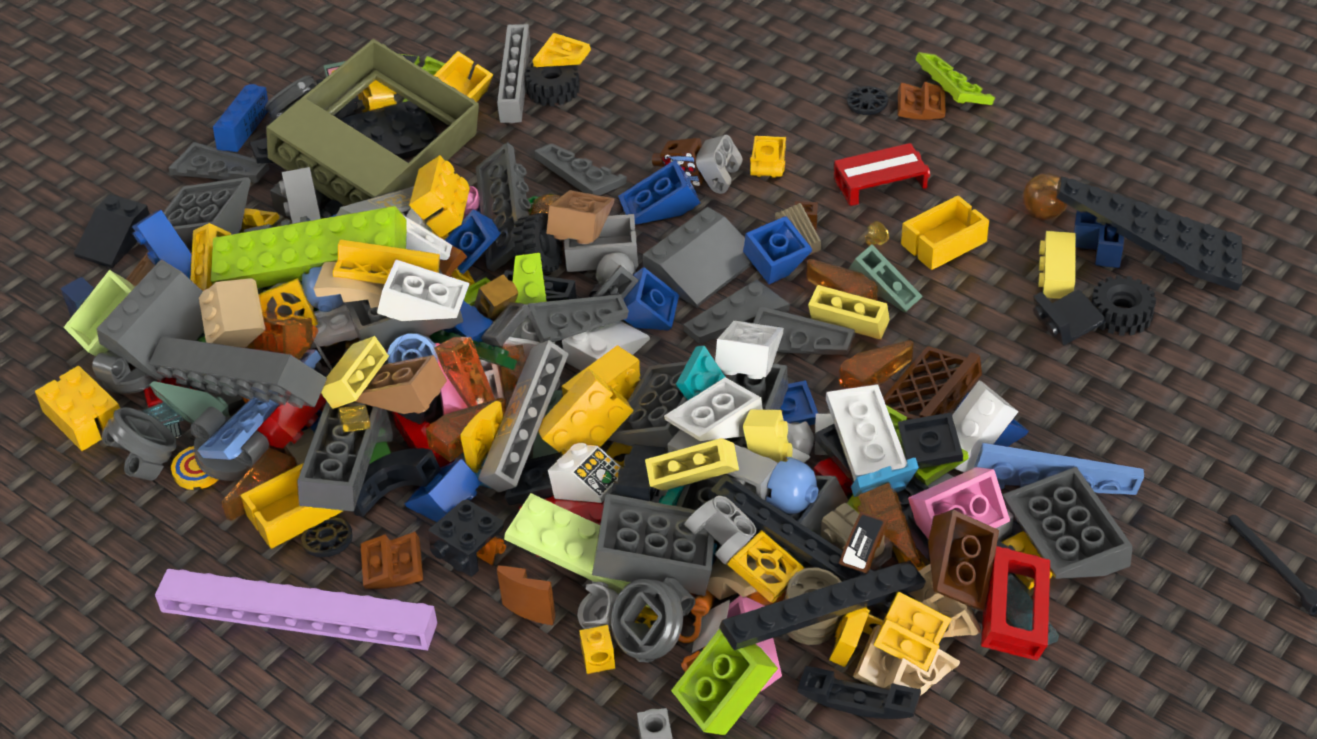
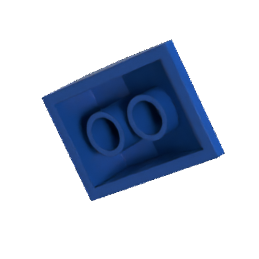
M676 159L618 196L625 214H634L635 225L681 216L700 204L689 176Z

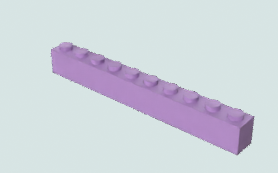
M167 569L155 593L160 610L165 613L421 650L429 649L437 626L434 606L425 603L416 604L402 602L397 599H380L369 595L359 596L345 592L323 591L317 588L309 589L295 587L290 584H273L261 580L252 581L238 577L216 576L211 573L189 572L187 570Z

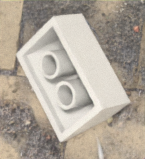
M980 380L952 415L960 446L968 452L969 457L968 460L955 467V469L962 472H967L974 468L982 443L994 444L1019 412Z

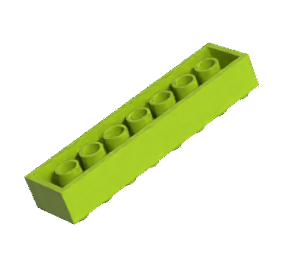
M396 206L215 237L213 238L211 282L214 284L221 281L252 278L256 281L257 288L274 286L278 283L290 282L297 278L299 281H302L303 273L309 274L311 268L323 266L324 262H337L340 239L406 249L407 219Z

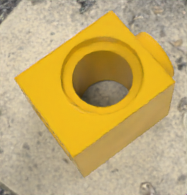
M608 625L579 630L587 674L615 669L614 650Z

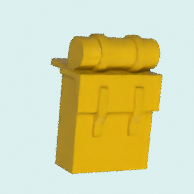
M754 137L752 157L750 158L751 175L757 177L772 176V178L783 176L785 170L786 137Z
M867 607L844 614L836 630V643L829 660L845 667L857 646L862 631L871 635L873 629L869 625L873 623L882 625L883 620L870 615V610Z

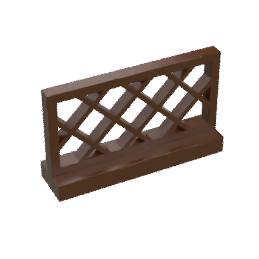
M927 346L883 397L885 405L888 406V404L900 402L901 406L892 409L906 416L907 420L950 413L982 375L980 355L971 352L966 358ZM929 356L940 359L937 361L926 363V360L929 358ZM953 364L960 365L958 368L950 370L947 367L948 365ZM944 368V371L933 374L930 372L932 369ZM926 371L927 375L913 378L915 373ZM948 378L946 383L936 385L934 382L936 380ZM931 383L930 387L921 389L917 387L919 384ZM913 386V391L900 393L901 389ZM935 393L933 398L922 400L921 396ZM916 397L919 401L906 405L904 403V400ZM922 409V412L919 414V416H915L908 413L910 411Z

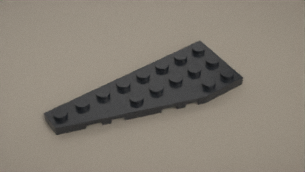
M410 101L339 119L401 159L418 155L438 137L426 111ZM267 138L250 142L257 164L275 163L268 158Z
M1061 176L1058 181L1056 198L1081 213L1087 211L1097 217L1096 221L1102 225H1105L1107 222L1117 228L1116 233L1148 251L1155 250L1165 256L1164 260L1170 264H1173L1175 261L1185 267L1184 272L1191 276L1236 291L1241 287L1242 236L1171 213L1165 209H1159L1143 202L1123 197L1120 194L1102 190L1099 187L1078 182L1075 179Z

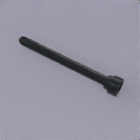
M1230 515L1228 517L1229 524L1301 596L1300 600L1305 610L1310 615L1317 614V590L1309 589L1237 515Z

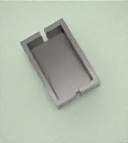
M634 214L608 216L599 237L590 244H581L576 242L577 239L572 238L564 240L567 272L597 270L598 263L603 256L616 252L627 255L634 265L638 267Z

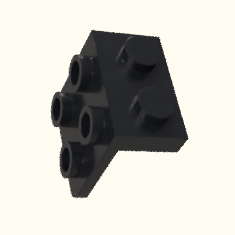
M1075 290L1053 303L1042 292L1033 296L1035 316L1047 326L1050 334L1055 336L1063 346L1105 322L1104 316L1080 290Z
M462 500L428 530L430 551L436 558L443 559L451 564L458 572H464L472 577L479 571L477 552L503 530L504 522L473 502Z

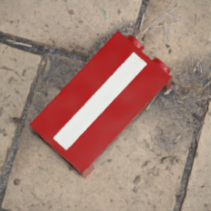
M911 143L834 161V180L850 206L859 204V190L912 177H916L921 187L925 189L927 188L928 178H930L928 165L924 164L919 151H916Z

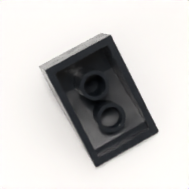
M109 194L95 208L76 247L75 257L113 268L138 242L133 235L135 230L132 226L150 215L148 206Z

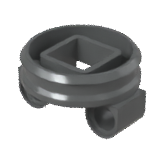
M307 75L298 79L266 103L265 110H268L272 119L269 122L270 124L305 96V91L309 92L311 90L309 86L312 83L314 85L317 84L313 76Z
M110 350L106 353H99L93 360L92 367L96 378L102 380L105 388L116 393L130 394L151 387L150 384L153 381H158L137 367L131 372L128 366L130 363Z
M123 407L115 410L114 416L108 420L102 433V441L105 445L130 451L124 464L126 475L153 481L158 477L164 468L162 463L169 460L171 452L177 447L175 436L164 424L149 414L134 408Z
M208 407L191 424V435L195 436V459L199 468L208 476L224 481L241 480L257 472L269 453V442L258 431H255L241 447L242 452L234 459L203 458L197 450L232 417H225L218 409Z
M666 578L664 582L639 579L629 583L616 598L611 614L612 632L618 646L624 653L636 658L639 662H651L666 655L678 641L682 630L683 616L692 610L695 605V598L674 578ZM646 604L658 615L651 628L644 623H635L636 618Z

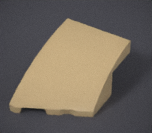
M324 262L314 286L316 297L341 294L343 302L368 300L371 308L379 306L384 288L383 284L333 277V269L336 262ZM342 267V269H353L348 267Z
M749 556L747 558V565L754 571L757 568L756 560ZM719 558L716 559L712 565L707 590L721 600L735 593L745 597L757 592L754 587L730 566L725 565ZM761 559L764 567L774 569V565L770 560ZM779 566V569L785 573V570ZM763 574L761 576L766 583L779 582L773 575Z
M929 564L919 572L926 580V583L922 589L908 594L913 596L914 600L951 618L942 638L981 633L977 619L970 606L933 591L931 565Z
M877 625L871 632L853 677L870 686L890 690L892 683L921 689L922 695L951 670L959 666L960 661L938 648L926 672L904 658L899 659L874 646V641L881 627Z

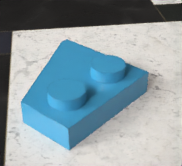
M916 458L908 459L906 466L901 469L892 470V467L888 466L876 472L857 477L851 486L854 497L863 495L864 498H871L877 496L882 491L889 490L890 493L904 490L919 468Z

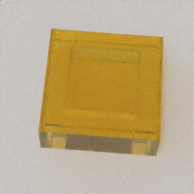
M365 405L339 408V418L343 432L370 429V419Z

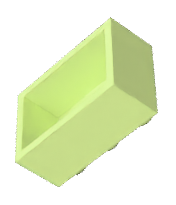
M109 270L64 328L92 355L97 356L99 353H106L108 349L99 344L97 327L135 287L128 280Z

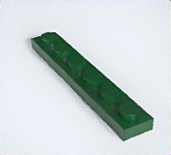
M440 330L428 336L434 343H439L464 355L514 370L517 360L508 357L509 351L496 346L493 347L480 341L477 342L467 337L463 338L451 332L448 333Z

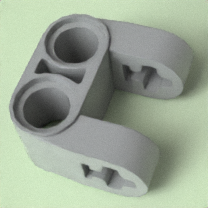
M728 135L706 140L696 156L698 170L702 173L712 191L719 194L725 193L731 184L732 179L728 172L734 173L738 171L743 162L740 152Z
M717 496L706 502L684 524L694 535L705 528L722 545L715 555L725 565L756 533L754 523L732 501L724 496Z

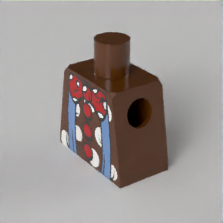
M700 138L670 140L666 143L661 153L653 154V166L664 167L676 159L689 176L693 186L700 187L704 181V177L696 165V156L702 147Z

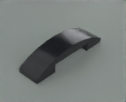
M810 666L805 667L797 688L798 693L824 706L858 716L878 719L914 717L921 695V689L893 683L890 690L835 679L834 671Z

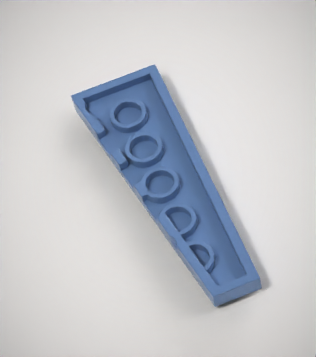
M302 350L295 358L315 369L316 363L322 357L317 350ZM253 397L197 451L203 458L227 460L236 458L242 452L241 447L280 404L269 400L268 403Z
M982 443L974 468L994 469L1000 489H1004L1005 485H1019L1021 488L1074 467L1078 468L1096 493L1136 495L1144 479V470L1141 468Z

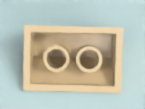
M254 279L215 282L200 295L199 302L206 343L245 348L265 331L257 285Z

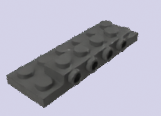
M508 142L476 167L480 212L492 219L501 233L485 251L487 269L493 272L517 255L516 252H513L515 243L512 242V237H514L512 229L515 228L514 223L518 221V218L529 216L528 210L531 208V204L526 198V193L529 191L528 185L524 182V176L527 174L526 169L521 164L516 163L514 146Z

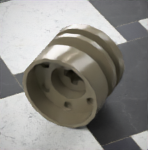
M805 568L796 572L789 580L783 600L840 583L841 580L830 571L820 568ZM841 616L786 634L796 642L806 645L821 644L828 641L834 635Z

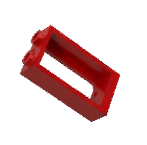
M996 546L985 610L983 611L981 647L1038 661L1048 646L1049 559ZM1008 572L1034 578L1032 631L1012 627L1006 623Z

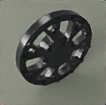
M875 86L858 87L848 94L847 105L850 110L857 114H877L887 107L888 96L882 89Z
M331 517L313 528L305 530L301 541L304 550L308 554L315 557H330L339 554L350 545L353 539V532L347 521ZM337 524L341 525V528L339 530L335 529ZM327 525V527L319 529L320 526ZM312 534L316 535V538H308V536ZM348 534L347 537L339 538L341 535ZM314 544H318V545H317L316 547H314V548H311V547H310V546H312V545H314Z

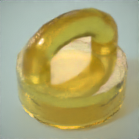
M875 221L868 226V233L866 235L867 245H875L876 243L883 245L889 240V233L881 222Z

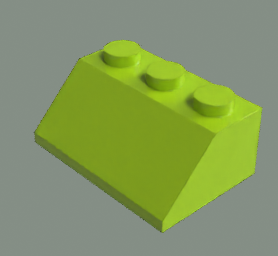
M719 629L671 691L703 732L726 735L777 671L778 667L762 648L756 644L734 651Z

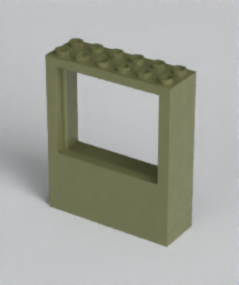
M372 39L267 126L268 158L287 171L310 167L314 188L327 197L340 202L343 206L413 187L418 170L439 155L445 161L449 160L476 135L479 103L441 81L438 77L423 70L420 66L410 62L402 55L397 54L386 45ZM377 80L446 123L449 127L407 163L333 115L372 82Z

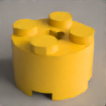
M375 80L358 94V99L362 100L366 108L362 112L397 104L394 100V95L397 93Z

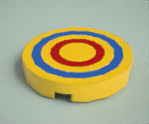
M194 446L181 451L173 459L171 471L174 481L180 487L187 490H194L193 487L203 489L219 480L208 476L199 468L195 459Z

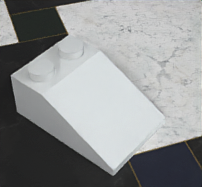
M395 260L382 290L377 313L400 321L457 318L469 283Z
M617 321L562 340L563 350L569 353L566 363L583 371L617 345L633 355L650 340V337L622 321Z
M733 321L717 339L715 362L723 374L736 375L737 373L747 374V377L752 379H762L771 371L784 328Z
M725 377L664 415L666 421L697 440L707 441L745 436L743 424L750 409L763 410L761 397Z

